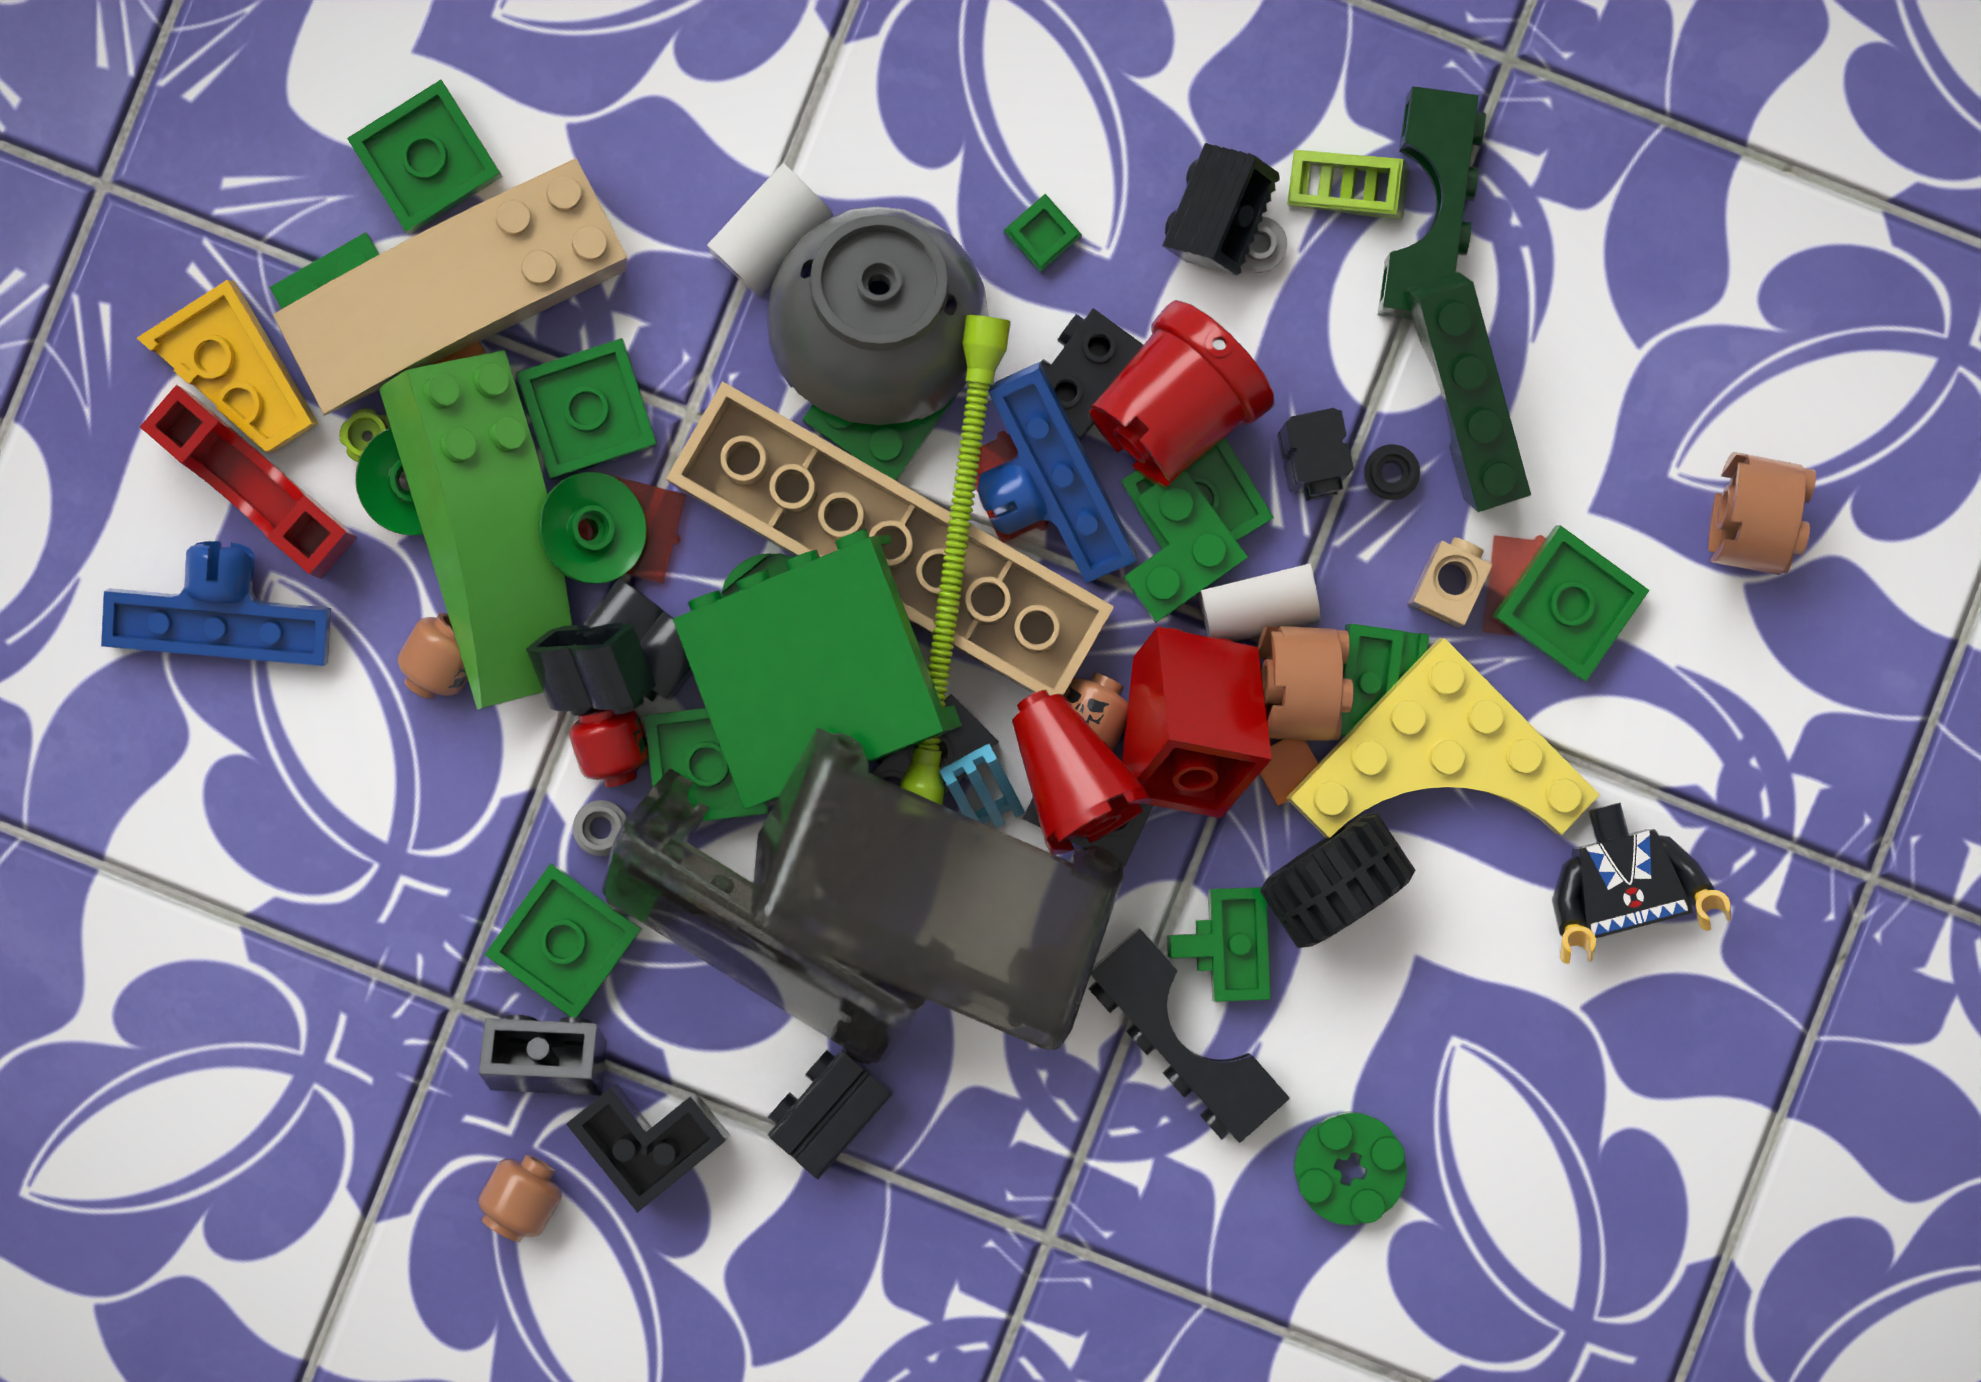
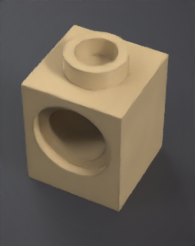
M1453 537L1451 544L1442 540L1435 545L1407 605L1451 626L1460 628L1465 625L1493 564L1481 559L1484 550L1468 541ZM1444 565H1455L1464 572L1466 586L1461 594L1451 595L1440 587L1438 575Z

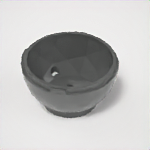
M877 206L851 209L828 218L799 239L784 258L772 283L767 312L769 344L774 360L789 386L793 387L799 395L822 411L846 421L884 425L909 422L916 418L921 420L948 405V401L958 395L967 383L965 381L967 363L962 345L966 315L989 317L984 284L974 262L951 234L931 220L905 209ZM812 264L810 277L803 279L801 277L803 269ZM875 281H882L890 289L884 295H875L869 291L868 287ZM947 299L952 300L957 307L954 315L949 316L944 312Z

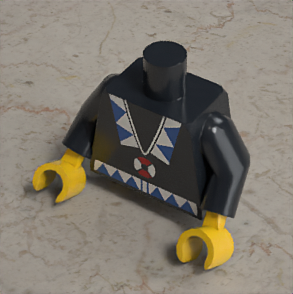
M1621 802L1588 810L1596 842L1572 849V858L1562 865L1552 897L1559 934L1562 936L1560 959L1566 964L1570 963L1571 946L1583 947L1588 954V962H1591L1594 958L1596 938L1693 913L1691 904L1696 906L1699 926L1706 931L1711 930L1710 919L1706 914L1707 911L1711 909L1721 910L1725 914L1727 921H1730L1732 917L1729 898L1723 892L1714 889L1699 863L1670 836L1658 835L1655 829H1645L1633 833L1628 832Z

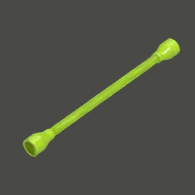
M966 315L962 345L967 363L965 381L969 382L968 387L970 389L967 390L969 396L966 397L968 404H965L967 411H964L966 418L963 419L965 425L962 426L964 433H961L963 440H960L962 447L959 448V452L961 454L957 457L960 462H957L959 469H956V474L958 476H955L954 479L957 482L953 486L956 490L952 493L955 498L951 500L954 505L950 507L953 512L949 514L952 519L948 521L951 527L947 528L950 534L946 536L949 541L945 543L948 548H945L944 552L947 555L943 557L946 563L942 564L945 570L941 571L944 577L940 578L943 584H940L939 589L942 591L938 593L941 599L937 600L940 606L936 607L939 613L935 614V618L938 620L934 621V625L937 627L933 629L936 635L932 636L935 642L931 643L934 649L930 650V654L933 656L929 657V661L932 663L928 664V668L931 669L929 674L942 708L945 707L943 700H946L947 697L944 693H947L948 690L945 686L949 683L946 679L950 676L947 672L951 669L948 664L952 662L949 657L953 655L950 650L954 648L951 643L955 641L952 635L956 634L953 628L957 626L954 621L958 619L955 614L959 612L956 607L960 605V602L957 599L961 598L958 592L962 591L959 585L963 584L960 578L964 576V573L961 571L965 569L962 563L966 562L963 556L967 555L964 549L968 548V544L965 542L969 541V537L966 535L970 533L967 527L971 526L968 520L972 519L969 513L973 512V508L970 506L974 505V501L971 498H975V494L972 491L976 490L973 484L977 483V479L974 477L978 476L976 470L979 469V465L976 462H980L978 455L981 454L979 448L982 447L980 441L983 440L981 433H984L982 426H985L983 419L986 418L984 412L987 411L985 405L988 404L986 397H989L987 390H990V385L994 384L995 371L1007 351L1011 325L1009 320L979 315ZM938 736L917 744V748L914 747L912 762L900 782L897 812L927 817H941L945 787L940 773L942 751H938L939 746L937 744L940 743Z

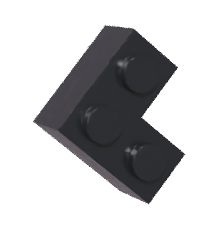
M618 1084L608 1089L566 1124L637 1213L731 1136L696 1092L652 1127Z

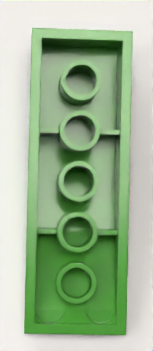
M502 350L407 369L380 386L379 391L477 710L544 693L526 649L548 631L572 625L565 576L550 562L543 550L539 537V514L547 496V491L506 352Z

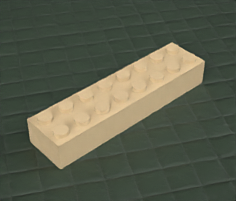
M722 381L666 480L677 489L794 556L817 550L819 556L822 557L838 550L835 540L863 529H867L869 537L890 535L892 543L883 546L882 550L909 621L927 633L936 635L933 629L937 627L934 625V621L938 620L935 618V614L939 613L936 607L940 606L937 600L941 599L938 593L942 591L939 589V586L943 584L940 578L944 577L941 571L945 570L942 564L946 563L943 557L947 555L944 550L948 548L945 543L949 541L946 536L950 534L947 531V528L951 527L948 523L952 519L949 516L950 512ZM971 524L970 527H967L970 530V533L966 535L969 537V541L965 542L968 544V548L964 549L967 555L963 556L966 562L962 563L965 566V569L961 571L964 573V576L960 578L963 584L959 585L962 591L958 592L961 598L957 599L960 605L956 607L959 612L955 614L958 619L954 621L957 624L956 628H953L956 634L952 635L955 641L951 644L955 649L1031 693L1047 690L1050 696L1054 694L1064 695L1114 606Z

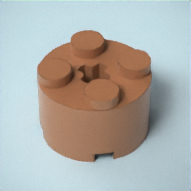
M1732 452L1720 476L1731 478L1730 483L1725 487L1722 494L1715 493L1708 532V551L1714 552V555L1710 560L1713 563L1776 575L1788 573L1794 554L1803 555L1807 547L1810 524L1801 520L1804 502L1809 503L1814 492L1816 471L1804 468L1801 464Z
M1265 626L1259 639L1258 650L1259 658L1265 659L1262 664L1261 674L1269 738L1315 741L1339 740L1342 727L1341 713H1350L1353 702L1352 680L1343 678V664H1346L1349 655L1348 631L1333 628Z

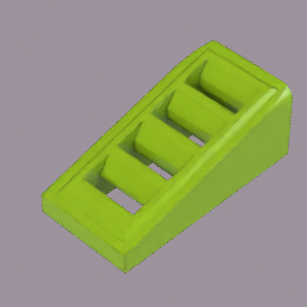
M1294 149L1287 205L1402 220L1409 164L1404 159ZM1312 165L1321 166L1318 196L1308 195ZM1334 168L1343 169L1340 198L1331 197ZM1357 170L1366 171L1363 200L1354 199ZM1380 173L1389 174L1386 202L1376 201Z

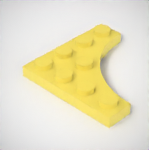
M1438 638L1286 799L1325 838H1331L1342 826L1358 814L1386 799L1427 788H1467L1487 792L1507 800L1539 819L1555 834L1563 835L1600 794L1445 638Z

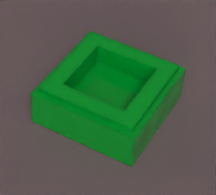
M1046 194L1040 197L1004 229V234L1040 274L1082 238L1079 230Z

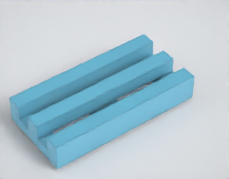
M990 744L980 747L940 770L946 785L976 839L986 834L982 825L992 820L996 828L1004 825L1006 822L1002 814L1012 810L1014 816L1018 817L1025 813ZM986 761L1004 795L996 801L993 800L976 768L977 765ZM964 772L968 775L984 805L983 808L975 812L956 779L957 776Z

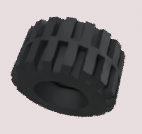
M1365 814L1341 827L1331 838L1322 839L1285 864L1266 879L1260 892L1297 948L1311 947L1348 927L1388 900L1409 883L1416 870L1379 814Z

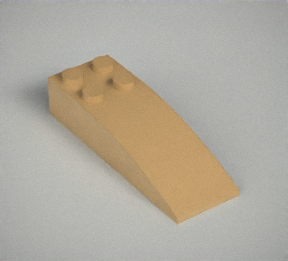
M577 158L477 204L381 253L274 313L273 317L325 416L379 390L380 386L407 369L436 363L625 272L627 255Z

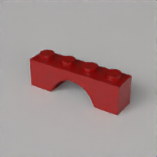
M177 384L140 425V428L175 459L202 478L238 508L272 543L309 575L322 579L358 538L196 396Z

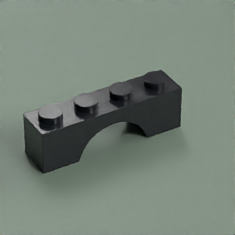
M1139 927L1088 971L1096 980L1088 988L1109 1013L1119 1006L1133 1024L1125 1031L1147 1056L1154 1049H1157L1166 1059L1170 1066L1162 1073L1184 1098L1192 1091L1196 1093L1208 1107L1200 1116L1221 1140L1231 1133L1241 1143L1290 1099L1250 1053L1229 1059H1212L1192 1052L1178 1040L1170 1025L1167 1011L1168 994L1177 969Z

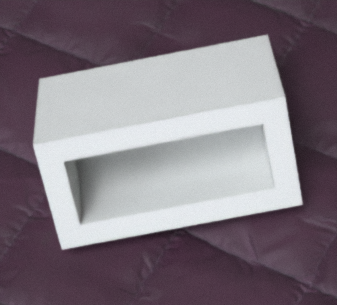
M782 163L707 246L714 257L761 298L772 286L784 258L799 239L826 219L833 217L834 214L791 169Z
M1311 563L1201 590L1197 594L1207 636L1211 638H1223L1239 642L1261 636L1265 626L1300 627L1320 621L1319 601Z

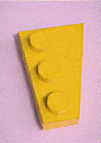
M233 280L224 281L137 337L150 351H155L174 368L173 371L188 384L194 385L217 406L216 409L265 452L274 453L319 424L244 295Z

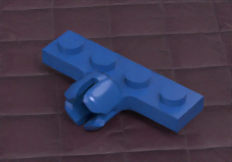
M1035 363L990 385V390H988L989 396L1018 450V454L1014 459L981 473L978 479L979 498L985 511L993 510L995 517L989 520L1000 533L1009 535L1040 520L1051 521L1057 526L1086 583L1136 562L1137 553L1041 363Z
M204 541L190 546L186 551L185 580L181 593L169 594L112 588L104 591L101 646L324 666L328 663L331 608L272 603L257 599L253 592L254 553L251 548L231 542L230 547L221 548L220 541Z

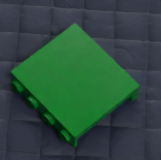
M867 529L853 532L835 540L838 550L820 557L817 550H812L785 561L788 571L772 578L768 570L747 576L736 582L739 589L738 592L723 598L719 590L699 596L688 602L690 612L673 618L744 810L769 803L962 727L954 705L942 708L882 550L883 546L892 543L890 535L869 537Z

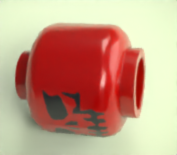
M595 709L587 714L578 715L579 720L570 728L569 737L582 775L587 779L603 780L605 787L620 786L636 779L635 770L641 767L649 758L648 744L638 713L633 710L624 714H613L611 710Z

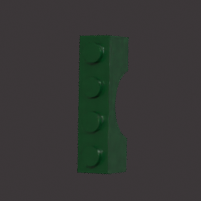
M1412 86L1406 96L1399 152L1414 160L1428 175L1435 192L1436 212L1429 232L1421 240L1406 248L1390 252L1385 259L1377 315L1414 320L1405 289L1456 273L1458 255H1467L1471 237V222L1462 221L1465 200L1474 201L1479 174L1478 167L1470 166L1472 145L1481 146L1486 121V113L1477 112L1479 95Z
M1456 272L1405 289L1419 341L1431 363L1444 401L1451 434L1449 448L1463 499L1477 512H1481L1531 496L1473 281L1460 272Z

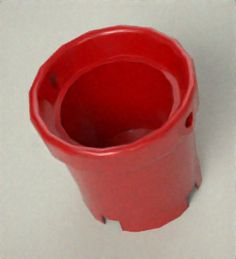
M1174 300L1161 311L1151 324L1152 335L1108 388L1090 406L1092 409L1089 411L1090 418L1110 446L1117 453L1124 449L1137 460L1132 465L1136 471L1154 484L1164 488L1240 424L1248 425L1255 422L1275 405L1274 391L1266 375L1242 345L1209 315L1195 306L1179 300ZM1216 340H1222L1225 343V348L1217 350L1213 347L1212 343Z

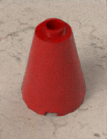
M1041 690L1029 695L1017 704L1020 712L1012 719L1044 841L1051 854L1059 855L1075 850L1070 840L1079 836L1081 838H1088L1090 843L1101 839L1143 812L1140 804L1151 803L1152 799L1146 788L1062 694L1050 696L1047 690Z

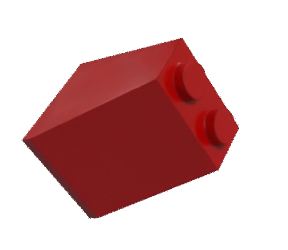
M1157 626L1133 657L1122 762L1146 788L1152 799L1148 805L1222 818L1272 760L1258 647L1236 643L1229 639H1216L1183 632L1176 628Z

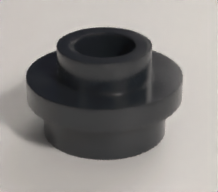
M1388 444L1377 448L1368 457L1364 466V479L1367 487L1374 495L1385 500H1399L1406 497L1415 489L1419 482V462L1409 449L1401 445ZM1394 463L1399 466L1401 478L1398 482L1389 483L1383 479L1381 470L1384 464Z

